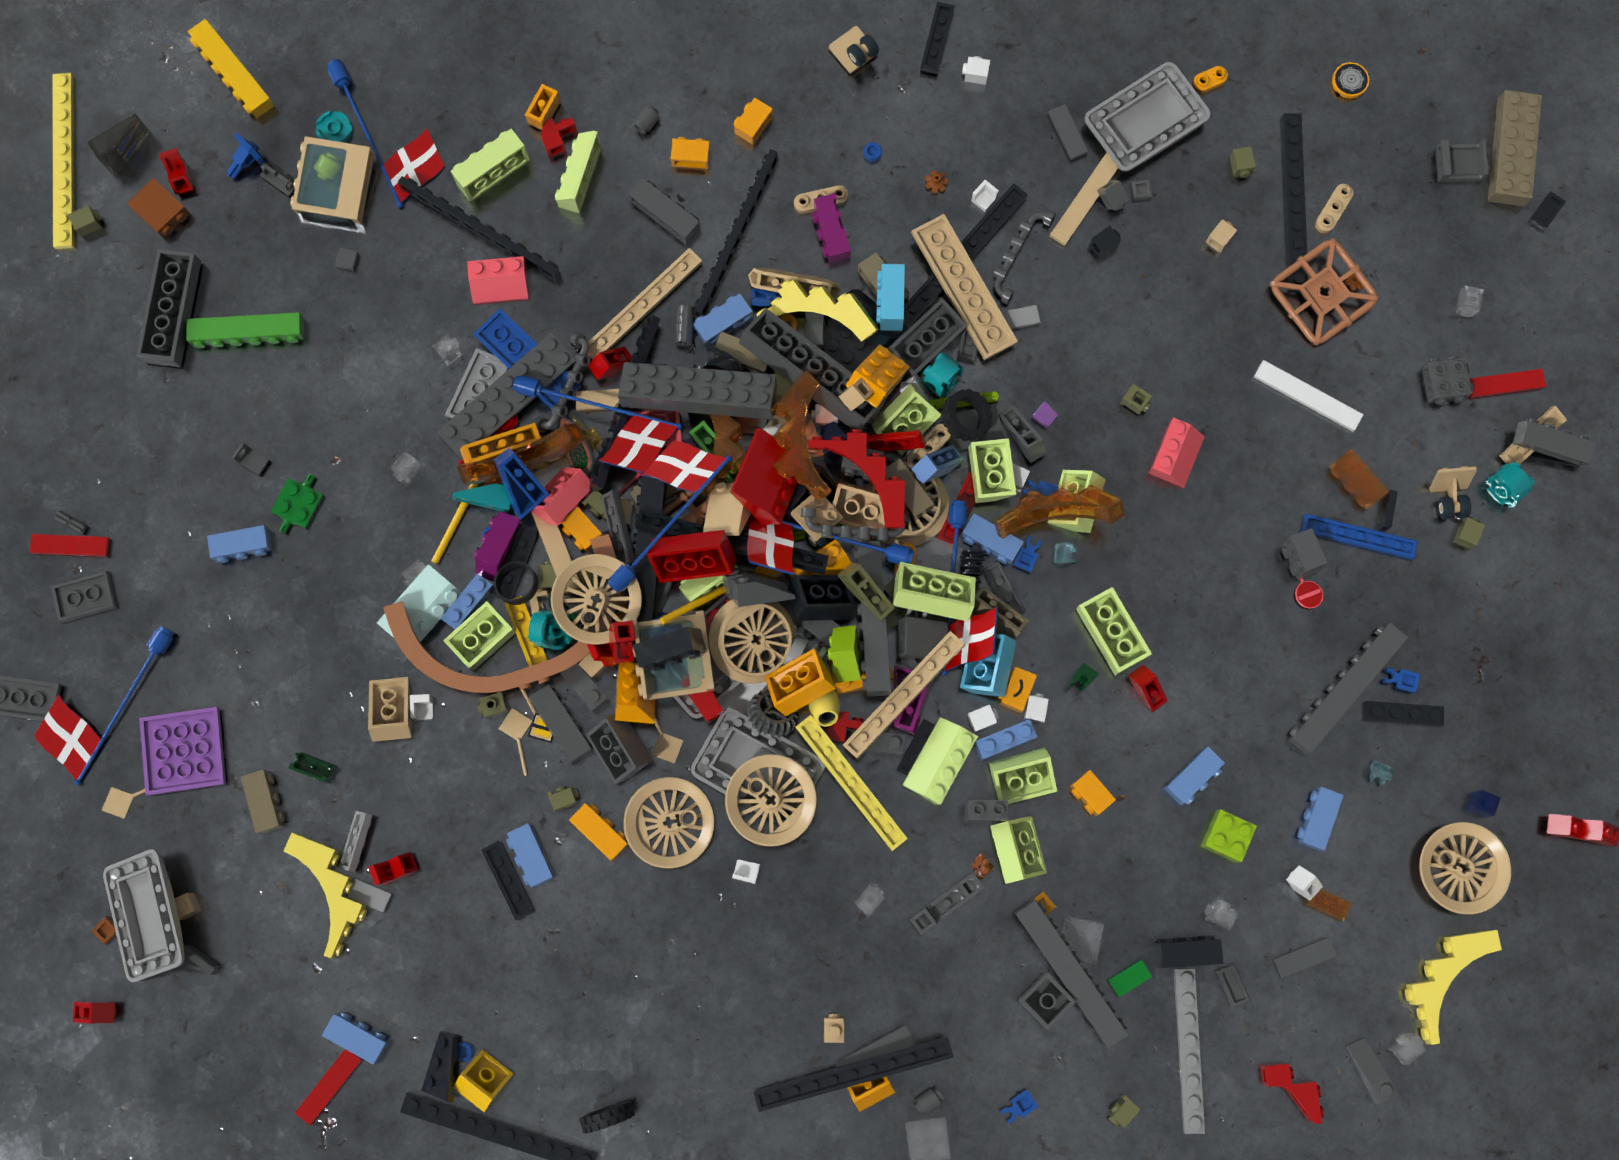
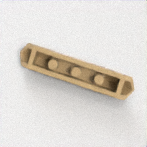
M754 268L748 275L751 286L757 289L778 292L782 289L781 285L790 279L791 281L797 280L808 295H810L809 291L816 286L819 288L825 286L835 300L841 293L838 283L809 275L768 268Z

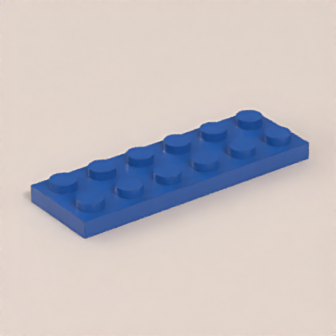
M500 308L473 334L508 369L537 345ZM564 372L546 389L560 392V389L565 387L568 381L567 372ZM575 383L572 389L576 392L581 388V385ZM544 392L537 396L551 410L560 399L559 396Z

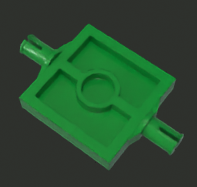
M308 473L304 483L287 479L270 511L284 520L279 529L280 532L286 534L291 524L307 529L324 496L311 488L316 478L314 475Z

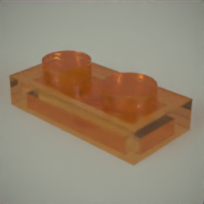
M1320 889L1311 901H1307L1306 905L1341 921H1345L1352 902Z

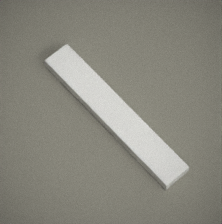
M1265 360L1262 361L1253 377L1352 432L1355 431L1364 415Z

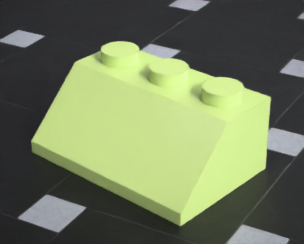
M910 384L871 425L877 434L920 430L923 434L941 416V413L922 393ZM897 450V452L900 453L901 455H903V454L907 451V450Z
M1009 438L971 442L968 450L975 502H991L1015 496L1016 486Z
M1063 470L1048 523L1075 532L1091 533L1106 479L1094 471Z
M723 576L682 580L679 589L690 603L723 586Z
M486 601L443 641L471 671H475L516 632Z
M1045 747L988 762L998 800H1007L1008 804L1057 792L1051 758Z
M1032 816L990 826L1006 884L1047 874Z

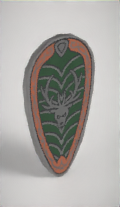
M566 416L561 417V438L570 467L581 469L586 476H589L594 465L590 441L585 439L571 419Z

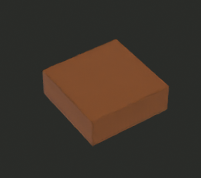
M105 916L91 931L104 945H108L116 936L114 922L108 916Z

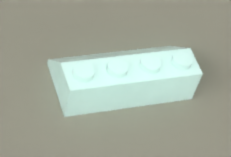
M428 564L394 603L400 601L405 603L414 632L421 642L462 592ZM384 614L377 624L393 637Z

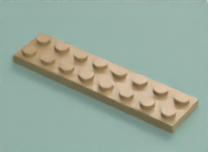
M945 214L912 230V236L958 316L967 325L966 329L984 361L1017 344L1018 341Z

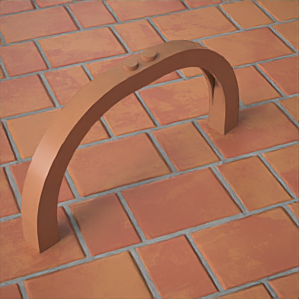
M609 534L590 540L594 554L607 555L616 559ZM606 579L603 589L608 585L607 583L610 580ZM619 593L612 594L608 597H618ZM403 601L383 607L393 637L408 660L421 672L438 683L461 691L492 693L516 687L523 690L531 687V682L538 680L540 684L549 681V676L574 666L590 653L587 643L578 641L574 646L557 657L511 673L492 677L470 676L441 664L423 647L414 632ZM609 601L615 605L618 603V601ZM607 606L615 614L616 609ZM603 610L609 624H611L613 617ZM601 614L599 616V633L608 630ZM595 625L589 627L587 632L595 633Z

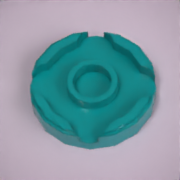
M328 111L322 114L316 122V134L319 139L347 143L352 136L353 125L349 117L343 112Z

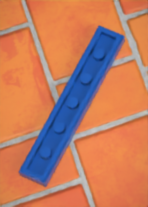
M1304 514L1301 532L1312 528L1316 537L1409 560L1415 559L1417 540Z

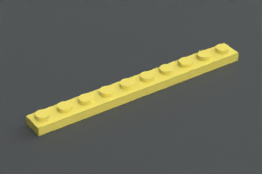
M71 73L53 74V247L55 249L75 248L74 228L68 214L74 212V76Z

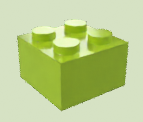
M856 625L833 628L832 636H829L831 648H828L829 660L833 661V675H836L838 683L861 680L863 653H860V640Z
M1221 809L1217 810L1201 847L1235 863H1241L1257 826Z

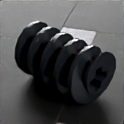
M980 549L963 550L962 556L964 557L961 558L960 562L964 565L959 567V570L962 571L959 574L975 577V585L981 584L982 581L978 580L977 577H981L983 574L978 572V570L984 569V566L980 565L979 562H984L985 559L980 557V555L986 554V551Z

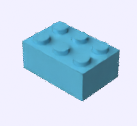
M882 264V269L878 270L877 306L880 307H877L876 324H880V330H903L905 264Z
M996 634L994 654L984 660L965 664L960 688L973 694L1005 697L1017 641L1007 635Z

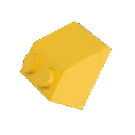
M482 1049L460 1074L453 1089L485 1112L501 1093L514 1073Z

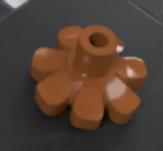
M932 171L931 176L927 175L925 178L927 182L925 187L928 190L932 188L933 194H937L938 189L941 192L945 191V186L948 185V179L944 178L945 173L941 171L937 174V171Z
M1354 274L1343 282L1346 287L1349 286L1350 292H1354L1356 288L1358 290L1364 288Z
M980 853L975 857L976 863H972V870H975L974 874L978 879H984L985 874H989L993 870V864L989 863V859L986 858L985 854Z

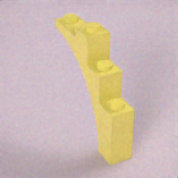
M788 279L781 285L782 289L778 291L782 298L778 297L771 302L772 306L768 309L777 317L798 311L827 315L840 321L852 330L861 341L867 340L880 330L853 293L847 294L845 292L837 298L839 302H836L825 286L820 288L818 286L814 287L809 291L810 295H808L797 280L791 281ZM764 309L759 311L756 315L758 316Z
M291 833L284 852L306 865L318 879L325 892L330 911V932L324 956L331 959L336 958L342 953L344 938L348 937L351 932L352 926L350 924H359L360 921L364 920L367 914V910H365L367 905L345 897L352 888L353 878L332 870L333 866L335 867L339 861V850L299 834Z
M1498 930L1444 937L1443 948L1448 957L1425 961L1424 972L1429 981L1406 984L1405 997L1411 1005H1418L1417 1016L1421 1020L1423 1027L1421 1028V1036L1426 1044L1440 1043L1438 1029L1440 1008L1444 995L1453 979L1472 961L1488 953L1502 950Z

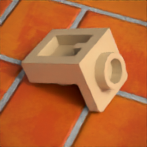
M537 589L533 598L529 600L532 614L545 610L543 601L539 600L549 598L550 593L548 591Z
M828 1014V1018H824V1043H844V1018H840V1014Z

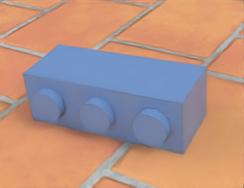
M741 294L733 295L723 305L715 306L708 315L698 317L693 325L694 330L704 344L706 342L713 344L718 340L721 332L728 334L753 318V311Z
M950 445L925 455L911 469L915 473V477L924 484L950 473L964 458L954 445Z
M976 514L972 515L961 535L967 544L972 546L975 544L980 547V550L986 551L987 555L993 554L999 562L1010 565L1024 541Z
M265 525L207 536L210 558L217 563L229 562V559L233 558L242 560L248 558V555L254 554L255 556H263L267 552L272 551L270 530Z
M477 573L441 619L455 630L492 595L494 586Z
M1030 719L979 739L975 741L974 745L980 760L983 761L1036 739L1037 735Z
M1208 746L1164 789L1179 805L1185 803L1188 805L1196 798L1194 794L1199 789L1203 791L1210 784L1208 780L1212 776L1217 777L1223 771L1221 767L1225 763Z
M1318 787L1312 791L1310 795V801H1312L1310 808L1306 809L1303 816L1305 823L1303 827L1299 828L1297 833L1299 844L1317 851H1325L1344 795L1324 787Z
M527 823L507 833V844L511 850L514 849L517 855L514 859L519 868L522 867L525 873L522 877L527 886L530 885L531 888H535L555 878L531 824Z
M347 1013L333 1014L322 1036L373 1065L378 1064L390 1041L386 1040L387 1036L378 1031L374 1033L368 1030L369 1026L359 1021L357 1024L351 1020L352 1016Z

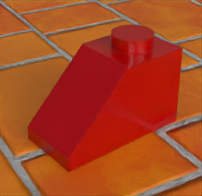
M625 346L602 351L596 355L588 366L597 380L609 378L623 370L624 362L630 363L631 355Z
M1144 664L1128 675L1134 689L1152 712L1168 701L1157 676Z
M74 1002L73 1022L88 1024L114 1023L116 1016L114 1002Z

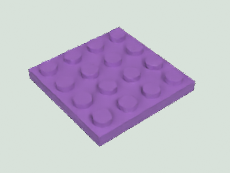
M219 707L139 718L145 794L147 796L226 785Z

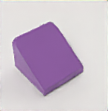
M1044 401L1033 414L1032 419L1047 430L1058 414Z

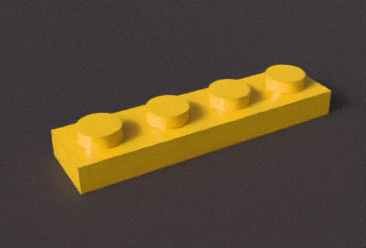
M521 595V596H518V597L513 598V599H511V600L519 599V598H521V597H523V596ZM504 602L528 665L532 666L547 661L544 648L536 646L528 639L531 616L526 603L511 605Z

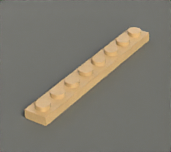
M690 248L687 249L589 341V352L587 355L590 356V359L593 360L599 352L610 350L703 263L702 260Z
M950 631L852 734L843 746L859 759L959 653L965 644Z

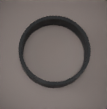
M513 561L505 564L498 570L494 579V588L498 596L506 603L521 605L531 600L538 589V577L526 563ZM515 567L529 569L533 576V583L529 592L519 599L511 600L504 598L500 592V581L503 575Z

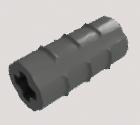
M678 306L675 343L679 346L692 345L694 307Z

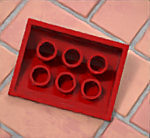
M757 428L730 493L762 525L781 524L807 460L795 448L761 428Z

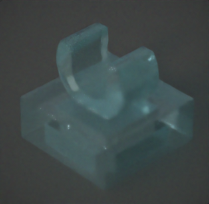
M1064 542L1056 544L1053 562L1057 564L1076 562V559L1072 558V553L1077 552V549L1073 548V543Z
M1373 760L1370 766V781L1373 782L1375 777H1380L1379 784L1383 786L1386 780L1391 781L1393 769L1388 765Z

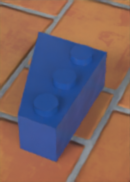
M509 447L494 459L514 513L521 520L550 494Z

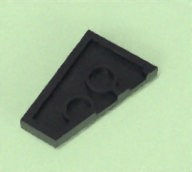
M440 1031L421 1091L453 1103L454 1095H451L452 1084H455L453 1065L457 1062L459 1037Z

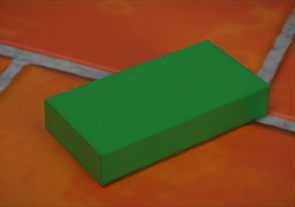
M1141 959L1107 981L1119 998L1152 978V975Z

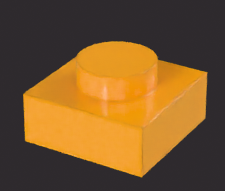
M1043 891L1034 898L1037 903L1041 901L1046 908L1045 915H1048L1056 908Z

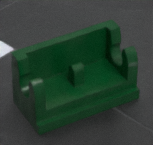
M1082 663L1067 683V686L1071 688L1079 681L1082 684V687L1079 689V692H1081L1098 677L1099 673L1085 663Z
M303 752L294 755L296 760L294 763H290L289 769L330 784L337 765Z

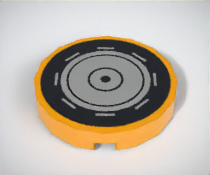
M1343 63L1335 70L1331 83L1335 92H1338L1343 98H1358L1369 85V75L1365 68L1357 63Z

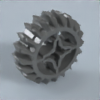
M768 689L764 692L760 690L758 694L752 697L748 704V721L752 722V727H757V732L763 731L764 736L766 734H770L772 738L775 735L779 738L782 735L787 736L789 732L792 733L799 721L800 712L798 710L785 716L774 707Z

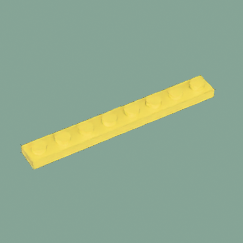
M809 715L796 725L797 731L890 850L893 851L908 838L812 715Z

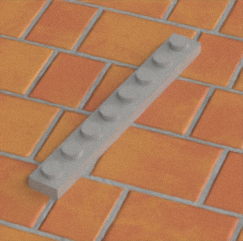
M1174 969L1183 1133L1205 1134L1195 969Z

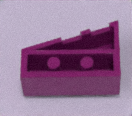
M836 193L815 198L814 213H811L813 223H817L819 228L816 230L819 241L822 240L824 244L822 247L823 256L828 258L829 263L851 257L847 234L840 217L842 215L840 210L838 211L836 204Z
M501 511L498 512L496 517H492L489 524L491 528L489 532L484 533L481 541L483 544L481 548L477 547L474 553V558L476 559L475 575L478 573L483 578L494 582L496 573L503 566L504 559L520 525L519 518Z
M894 665V690L913 670ZM933 680L894 720V726L897 730L913 735L916 734Z

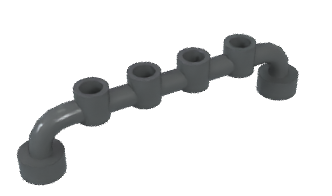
M1050 210L1047 213L1036 212L1027 221L1022 220L1018 229L1021 231L1019 237L1014 235L1010 246H1013L1011 252L1006 251L1004 253L1002 261L1005 263L1002 268L998 266L993 275L996 278L994 291L1001 297V302L1008 305L1013 297L1014 291L1006 288L1005 291L1002 290L1001 284L1006 279L1008 271L1014 264L1017 254L1022 249L1035 221L1042 219L1043 224L1050 227L1056 216L1055 212Z
M578 332L571 335L570 344L573 347L582 349L580 353L575 355V365L567 373L568 381L559 392L574 397L575 390L572 388L575 383H580L583 379V374L580 370L582 366L590 364V356L587 355L589 352V342L584 334ZM560 397L558 403L552 407L553 415L549 421L543 417H536L533 423L536 424L538 432L544 433L548 429L553 428L560 417L567 415L568 408L565 404L570 399Z
M801 509V517L805 518V524L808 529L821 533L822 538H833V534H840V539H852V535H859V540H870V536H877V541H889V537H897L902 534L906 523H909L910 515L904 514L903 529L816 525L812 518H816V509Z

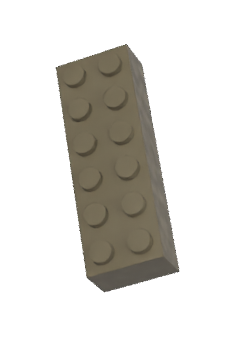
M1505 90L1497 99L1488 202L1525 207L1533 198L1542 95Z

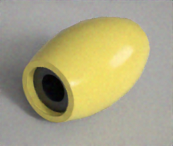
M836 689L808 704L812 717L819 725L827 727L837 722L840 713V701Z

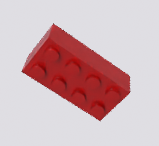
M725 530L662 537L647 553L660 583L733 574L737 559Z

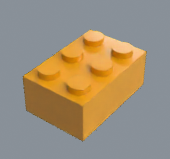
M879 344L854 371L846 386L849 387L862 377L874 391L866 401L877 408L900 383L910 366Z

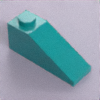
M503 482L453 492L452 500L508 513L511 504Z

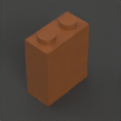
M154 178L127 202L130 208L163 239L170 235L179 223L184 222L190 214Z

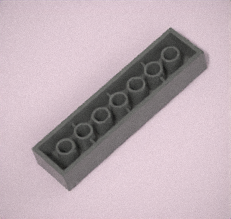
M767 308L756 317L742 334L739 341L742 346L853 430H864L886 401L884 399L875 408L865 400L854 410L850 411L839 396L847 388L846 384L851 378L852 373Z
M624 362L618 398L621 407L772 420L777 380L775 374Z

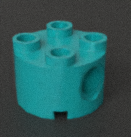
M943 352L937 356L936 362L932 366H927L923 372L925 377L922 380L923 384L940 398L942 396L945 397L958 383L957 377H962L964 373V367Z
M1512 462L1511 464L1502 465L1495 474L1487 479L1486 485L1489 484L1487 490L1495 501L1501 505L1506 503L1511 508L1515 507L1524 496L1532 491L1535 481L1521 469L1520 464Z
M541 610L532 614L528 635L530 642L540 648L552 650L563 649V646L571 642L572 637L561 629L552 611Z

